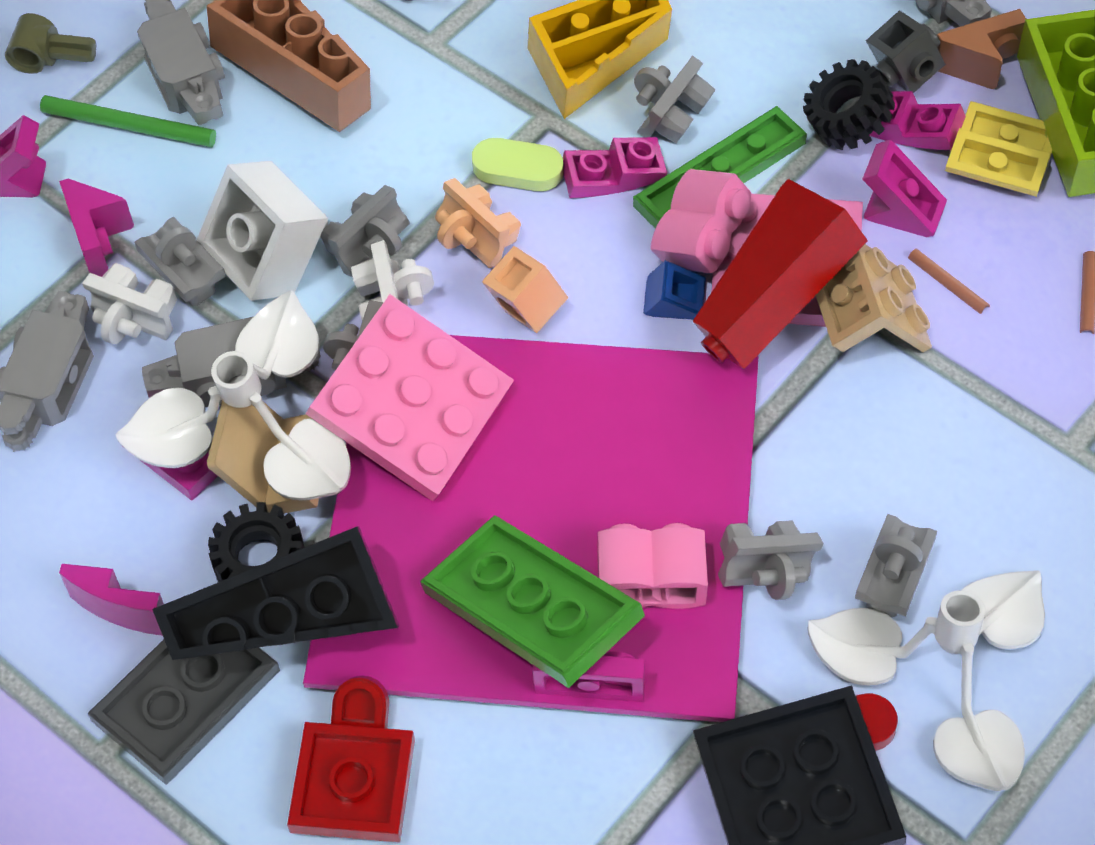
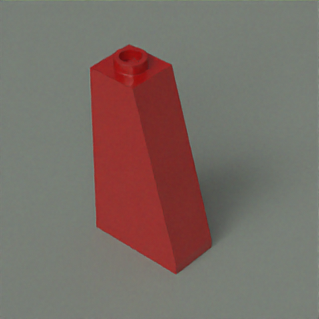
M787 179L782 184L693 320V323L705 336L700 343L711 356L720 363H723L728 358L745 369L868 242L847 210L790 179Z

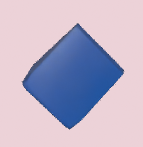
M663 261L647 277L643 313L652 317L694 320L704 304L706 277L669 261Z

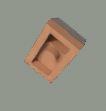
M1021 9L938 33L937 37L941 44L937 48L946 64L938 72L989 89H996L1000 77L1002 59H1007L1018 53L1025 19H1027Z

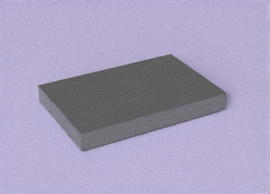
M163 639L87 714L91 722L167 785L280 671L278 662L261 648L172 660Z

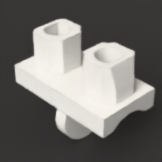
M384 240L370 244L373 255L372 259L351 267L353 281L362 297L380 291L381 296L372 299V301L384 303L389 294H391L407 306V299H409L411 305L418 306L424 302L423 296L428 294L434 286L432 271L427 267L416 265L414 259L404 260L402 262V269L396 260L390 259L387 244ZM369 301L358 305L361 320H363Z
M116 262L102 277L89 273L83 281L84 289L91 292L90 307L92 312H94L92 321L101 324V338L104 341L118 344L126 335L137 338L141 331L167 340L172 333L173 327L169 315L176 304L177 296L174 287L170 283L156 278L151 281L144 293L135 290L139 284L136 273L129 267Z

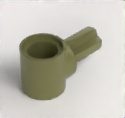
M26 13L18 18L5 51V59L18 71L36 74L41 72L45 65L53 66L57 59L92 62L96 57L97 44L95 39L90 37L59 34L55 25L46 17L35 13Z

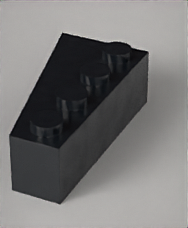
M359 526L152 609L172 660L399 627Z

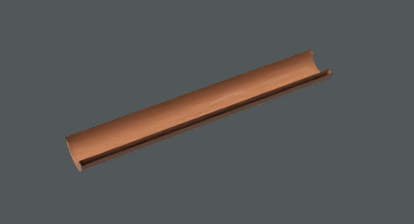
M917 248L909 254V260L979 314L986 307H990L989 303Z
M1094 251L1083 253L1080 333L1091 331L1092 334H1095Z

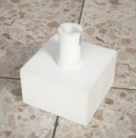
M272 161L227 164L197 241L224 268L225 274L251 301L275 298L289 290H292L294 293L296 292L317 242L321 238V233L328 225V217Z

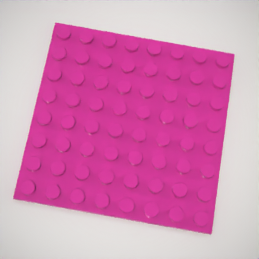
M450 335L514 379V381L434 501L425 497L346 442L351 463L350 478L346 488L337 494L329 537L357 526L360 527L399 627L311 640L303 680L304 688L337 690L342 683L350 678L369 676L378 680L384 686L388 695L709 722H724L735 719L744 585L723 587L718 577L725 558L720 542L729 524L746 523L748 526L759 356L743 369L728 358L723 363H720L709 353ZM494 515L598 577L597 544L599 531L610 529L617 524H631L640 529L653 531L661 529L668 524L683 523L691 528L704 530L708 582L706 605L684 609L662 608L653 605L644 607L645 616L606 652H624L632 655L634 658L645 659L643 702L535 694L533 664L425 594L420 581Z

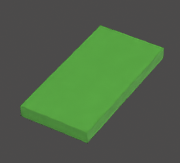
M496 515L420 581L425 594L567 688L573 685L645 616L641 603Z

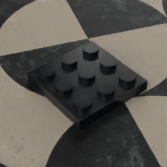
M852 685L693 730L694 740L727 845H906L905 831Z

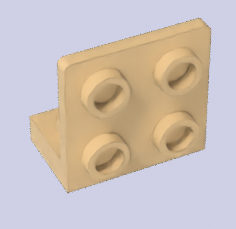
M865 244L816 294L832 346L845 352L885 328L924 353L932 348L927 330L930 329V322L923 309L916 303L912 292L916 289L915 280L904 265H895L877 247L871 248Z
M222 399L207 460L208 468L255 507L256 502H266L268 513L271 512L274 504L282 507L284 514L318 506L319 498L302 501L292 500L279 495L270 487L264 474V459L267 452L281 442L274 436L252 404L248 407L236 408L229 406ZM265 403L281 429L288 436L298 422L310 418L304 414L283 419Z

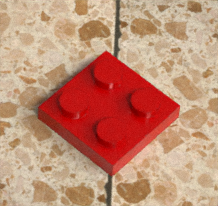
M305 722L287 822L289 832L293 834L400 843L415 745L414 731Z

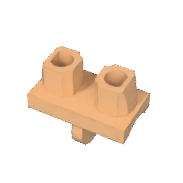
M456 178L445 181L442 188L445 192L444 200L435 216L436 221L441 225L437 232L438 241L447 249L456 248L462 244L488 268L496 266L501 261L504 248L517 241L521 227L520 220L510 211L496 216L490 210L492 204L490 193L480 184L466 188Z

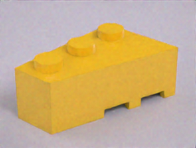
M577 0L529 17L527 49L564 119L668 40L673 10L668 0Z

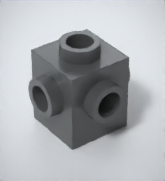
M900 10L865 40L878 62L874 67L890 87L897 84L904 90L913 91L914 93L946 65L937 48L941 42L934 31L927 25L918 23Z

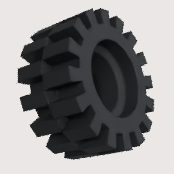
M855 59L847 60L845 68L838 62L832 65L834 72L828 74L824 69L819 73L822 81L818 83L812 80L808 86L812 93H805L803 98L806 103L803 106V111L818 136L829 147L833 144L835 149L843 150L845 143L849 149L858 148L857 140L862 139L865 145L873 141L869 134L875 131L880 135L885 130L881 122L890 123L893 116L889 110L895 109V102L892 99L894 96L878 70L874 66L871 67L867 61L861 60L858 65ZM860 97L854 106L837 113L838 109L845 102L852 98Z
M256 502V511L253 512L249 511L248 504L240 505L241 515L237 517L234 516L231 510L223 515L226 526L216 522L212 529L215 538L209 537L208 540L210 550L208 554L218 582L258 567L244 565L238 560L239 552L252 542L265 540L271 541L277 546V553L270 561L305 548L299 525L296 526L295 518L290 513L284 516L282 507L275 504L271 512L268 513L266 502Z

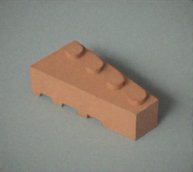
M214 0L207 5L210 47L336 131H342L371 109L370 68L338 34L332 35L327 30L325 20L316 10L310 11L301 0Z

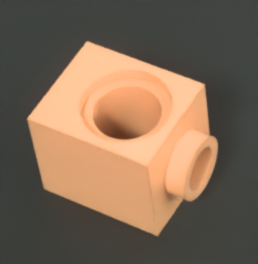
M515 246L510 249L482 281L508 315L535 333L541 330L569 298L545 265Z

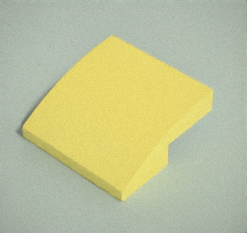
M970 101L961 129L959 128L945 171L1037 197L1052 155L1048 135L1047 138L1045 135L1046 129L1043 120Z

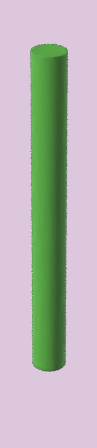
M44 95L40 102V111L42 113L211 148L216 141V130L48 95Z

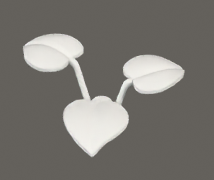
M292 290L280 295L263 307L241 331L235 345V351L226 352L214 361L211 374L216 386L208 390L210 402L206 412L202 399L196 393L184 388H169L156 393L146 400L130 421L115 434L118 442L130 454L143 462L164 468L185 467L201 459L210 450L213 436L206 424L216 418L219 402L223 399L226 404L236 408H244L252 404L274 436L281 442L267 452L263 465L267 482L279 495L301 501L336 495L346 488L351 472L349 453L342 438H339L310 418L298 422L288 436L281 429L260 395L261 382L259 378L266 380L271 372L284 378L296 376L311 366L319 352L320 343L316 327Z
M1039 570L1009 572L986 577L970 583L962 590L946 594L941 601L938 617H927L924 626L904 646H901L903 637L897 622L888 614L876 609L852 608L842 610L822 619L808 621L807 631L809 639L823 664L838 677L857 685H879L892 680L897 669L896 658H907L930 634H934L936 641L946 652L961 654V712L963 718H949L939 725L933 740L935 757L948 774L970 785L992 791L1010 789L1017 782L1025 759L1022 734L1014 721L1002 711L989 709L976 715L973 714L971 706L972 656L974 646L981 633L988 643L1002 649L1023 648L1031 645L1038 639L1045 623L1042 576Z

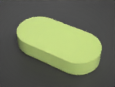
M488 138L478 143L472 151L473 172L478 179L485 183L532 191H547L556 187L563 179V158L555 148L547 145L504 138Z

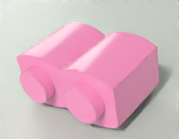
M696 169L688 170L676 186L671 209L663 215L656 226L651 241V250L662 262L666 260L690 271L712 274L721 265L729 252L732 232L738 228L749 211L751 191L735 173Z
M683 523L668 524L661 529L653 531L640 529L631 524H617L610 529L598 532V578L641 603L642 608L653 605L662 608L684 609L706 605L708 582L704 530L691 528Z

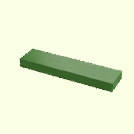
M775 106L633 196V207L656 229L660 219L671 209L676 186L688 170L696 169L735 173L743 183H746L805 145L807 133L778 106Z

